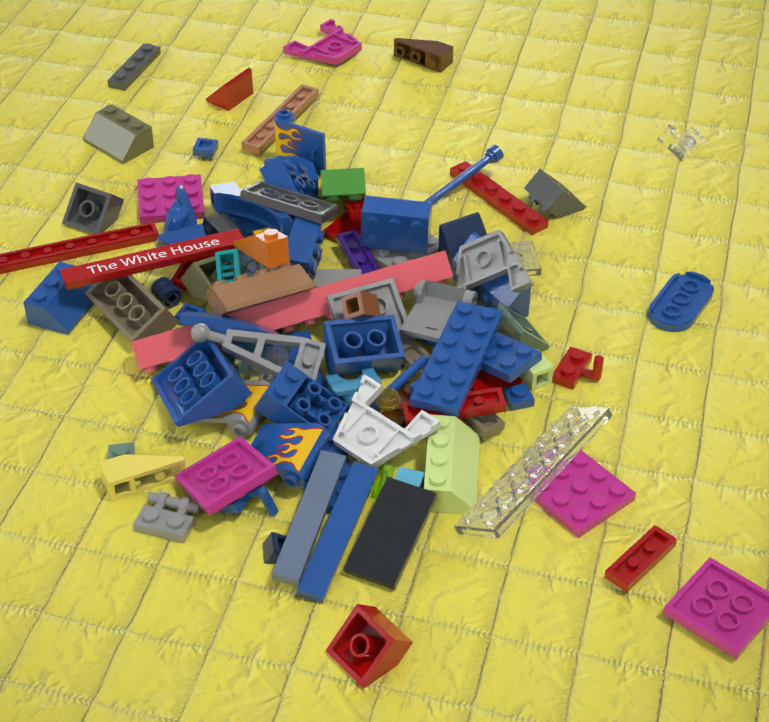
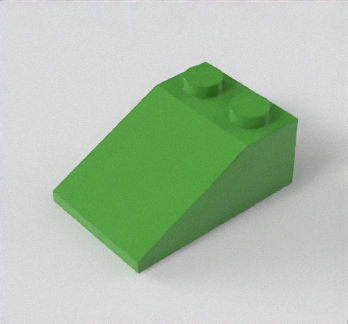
M364 168L321 170L323 200H327L330 203H338L340 199H349L350 202H357L365 198Z

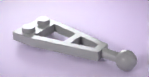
M198 323L191 329V337L194 341L203 343L209 340L222 344V351L275 377L282 367L261 358L265 344L299 348L294 366L315 381L326 347V343L298 336L227 329L226 335L210 331L209 327L203 323ZM232 340L257 343L254 353L232 344Z

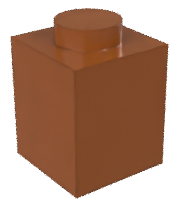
M357 291L341 298L345 319L381 316L377 294Z

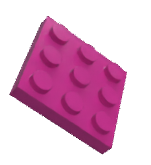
M201 174L137 179L140 224L166 222L167 212L175 202L176 187L180 185L183 186L191 201L196 219H204L205 211Z
M240 436L174 475L178 485L209 515L223 510L225 506L236 499L244 497L249 491L259 485L267 483L278 472L275 465Z
M581 449L524 484L523 490L525 494L578 538L635 501L636 492Z
M709 557L665 605L663 614L725 653L738 659L769 622V591Z

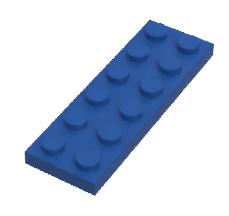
M457 301L410 397V406L459 417L501 324L503 310Z
M497 332L482 363V370L511 383L542 360V352ZM415 337L432 347H435L437 344L434 341Z

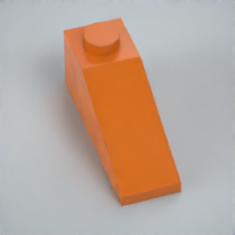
M268 229L263 233L233 241V245L268 269L290 263L288 237L276 229Z

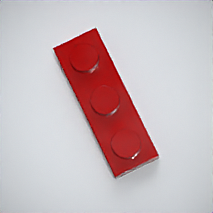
M654 525L605 570L604 578L625 592H628L676 546L677 538Z

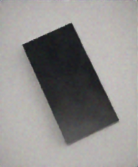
M387 476L344 566V572L395 590L438 498L437 493Z

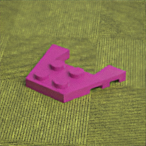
M329 19L320 25V31L328 34L323 39L311 46L294 40L283 47V53L286 55L339 65L361 51L362 43L350 33L346 34L342 26L335 25L333 19Z

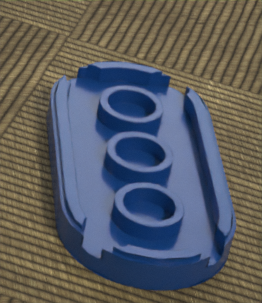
M686 272L682 275L680 273L674 274L651 302L648 311L650 322L655 327L668 332H681L689 329L713 297L714 287L710 284L711 281L706 276L697 272Z

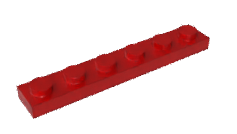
M467 161L461 162L450 168V175L456 178L472 165ZM480 170L462 183L530 235L548 228L549 221Z

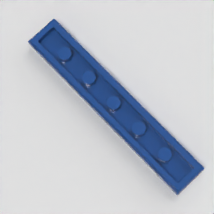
M353 462L298 585L297 595L321 603L324 602L378 476L379 469Z

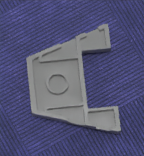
M496 230L459 247L456 268L458 288L470 290L507 273L511 290L515 293L534 286V282L502 231Z

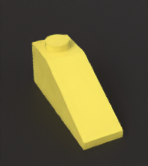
M124 454L99 462L102 481L111 501L175 482L174 475L186 469L183 456Z

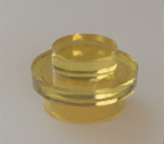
M383 389V392L376 398V405L381 410L393 411L400 407L401 397L394 389Z

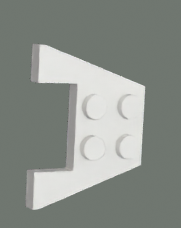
M364 375L360 381L361 386L358 392H355L353 395V403L348 413L345 412L334 435L333 442L337 447L363 464L377 468L437 431L441 424L438 419L423 410L405 429L369 407L383 392L382 385Z

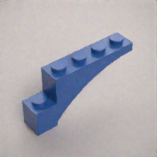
M235 182L210 185L211 206L216 213H227L254 220L271 229L278 230L289 238L294 221L288 213L240 199V191L243 189H240Z

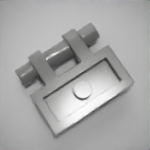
M150 492L148 502L156 505L154 507L143 506L133 523L134 531L185 543L195 524L194 517L189 516V513L199 514L201 506L198 503L192 502L190 498L183 497L179 499L170 497V494L160 492L159 494ZM167 507H171L178 510L177 512H172L166 509Z

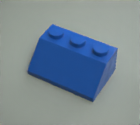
M59 261L23 302L27 323L69 335L94 305L85 294L93 284L67 290L61 278L60 270L76 265Z
M394 315L324 321V343H326L324 358L329 375L336 373L339 377L362 375V369L372 367L376 373L399 371L404 361L405 353Z

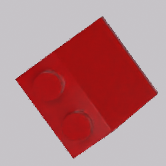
M356 604L325 651L362 688H366L395 668L413 642L379 609L374 606Z

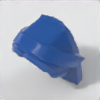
M182 185L176 187L175 202L167 212L164 233L197 225L194 209Z

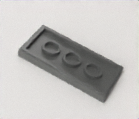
M262 181L241 190L239 197L240 199L320 224L337 214L339 208L336 204Z

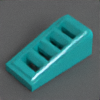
M238 248L215 252L217 281L224 280L227 277L242 275L241 254ZM234 262V264L224 266V263ZM235 269L234 272L224 273L225 270ZM234 279L226 280V284L234 282Z

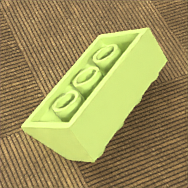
M431 415L438 419L441 424L437 431L428 436L424 489L435 492L438 496L431 512L476 515L480 436L456 416Z

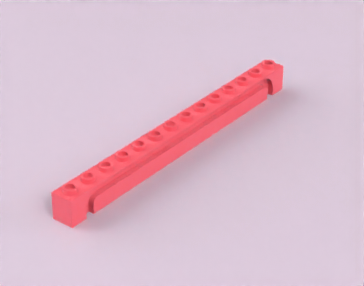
M444 250L225 315L250 321L273 331L281 329L282 333L296 329L295 324L304 322V326L317 323V318L326 316L327 320L331 319L332 316L325 299L327 295L393 278L399 296L402 298L405 297L404 292L410 290L414 292L416 283H420L422 279L447 284V279L452 278L453 274L446 251ZM194 325L183 326L132 341L130 346L138 371L144 369L146 374L159 370L158 365L168 363L169 365L196 342L191 337V329Z

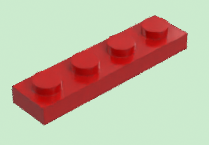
M497 387L469 392L457 418L465 419L506 412L502 388ZM410 402L402 403L406 427L421 410L430 415L453 416L410 406Z

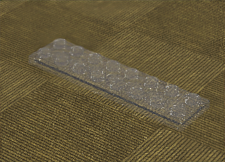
M570 406L566 408L564 413L551 423L545 433L539 436L536 442L528 450L524 451L522 456L507 469V472L499 480L495 481L493 486L478 499V502L462 515V518L454 525L459 535L499 538L612 417L610 408L597 406Z

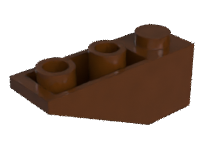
M394 39V56L440 73L453 63L454 46L433 40Z

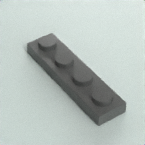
M143 43L107 80L108 87L126 91L161 54L160 47Z

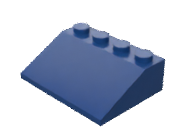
M209 340L203 343L194 342L151 379L177 427L233 410L236 406L244 403L247 397L252 394L226 352L222 351V347L218 343Z

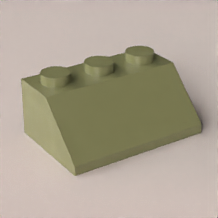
M113 104L107 105L95 113L83 136V141L122 164L154 148L152 127Z

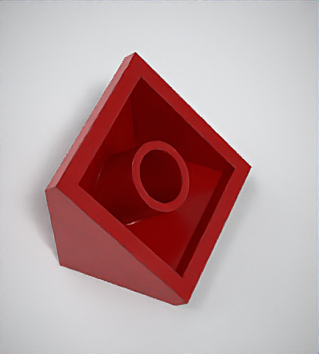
M250 67L205 100L210 104L230 111L253 94L252 69Z

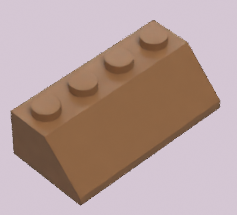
M291 263L278 266V270L271 272L268 268L255 272L256 276L249 278L247 274L234 277V282L227 284L225 280L212 283V288L208 289L206 294L212 313L225 315L315 288V285L300 264L291 266Z

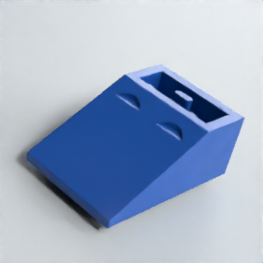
M278 155L259 169L266 183L323 200L318 196L315 190L316 185L309 178L306 172L307 168L300 160Z
M287 361L254 406V409L276 424L318 423L331 433L348 407V404Z

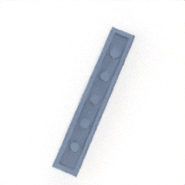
M324 450L320 451L272 571V579L299 585L346 463L345 455Z

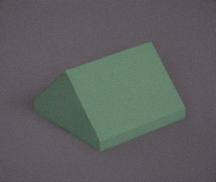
M502 303L497 305L498 310H503V319L497 332L530 347L539 349L541 352L549 349L550 345L527 318Z

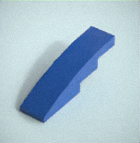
M180 312V325L203 323L209 327L210 331L226 334L227 329L279 334L259 324L232 316L206 312ZM232 340V343H252Z

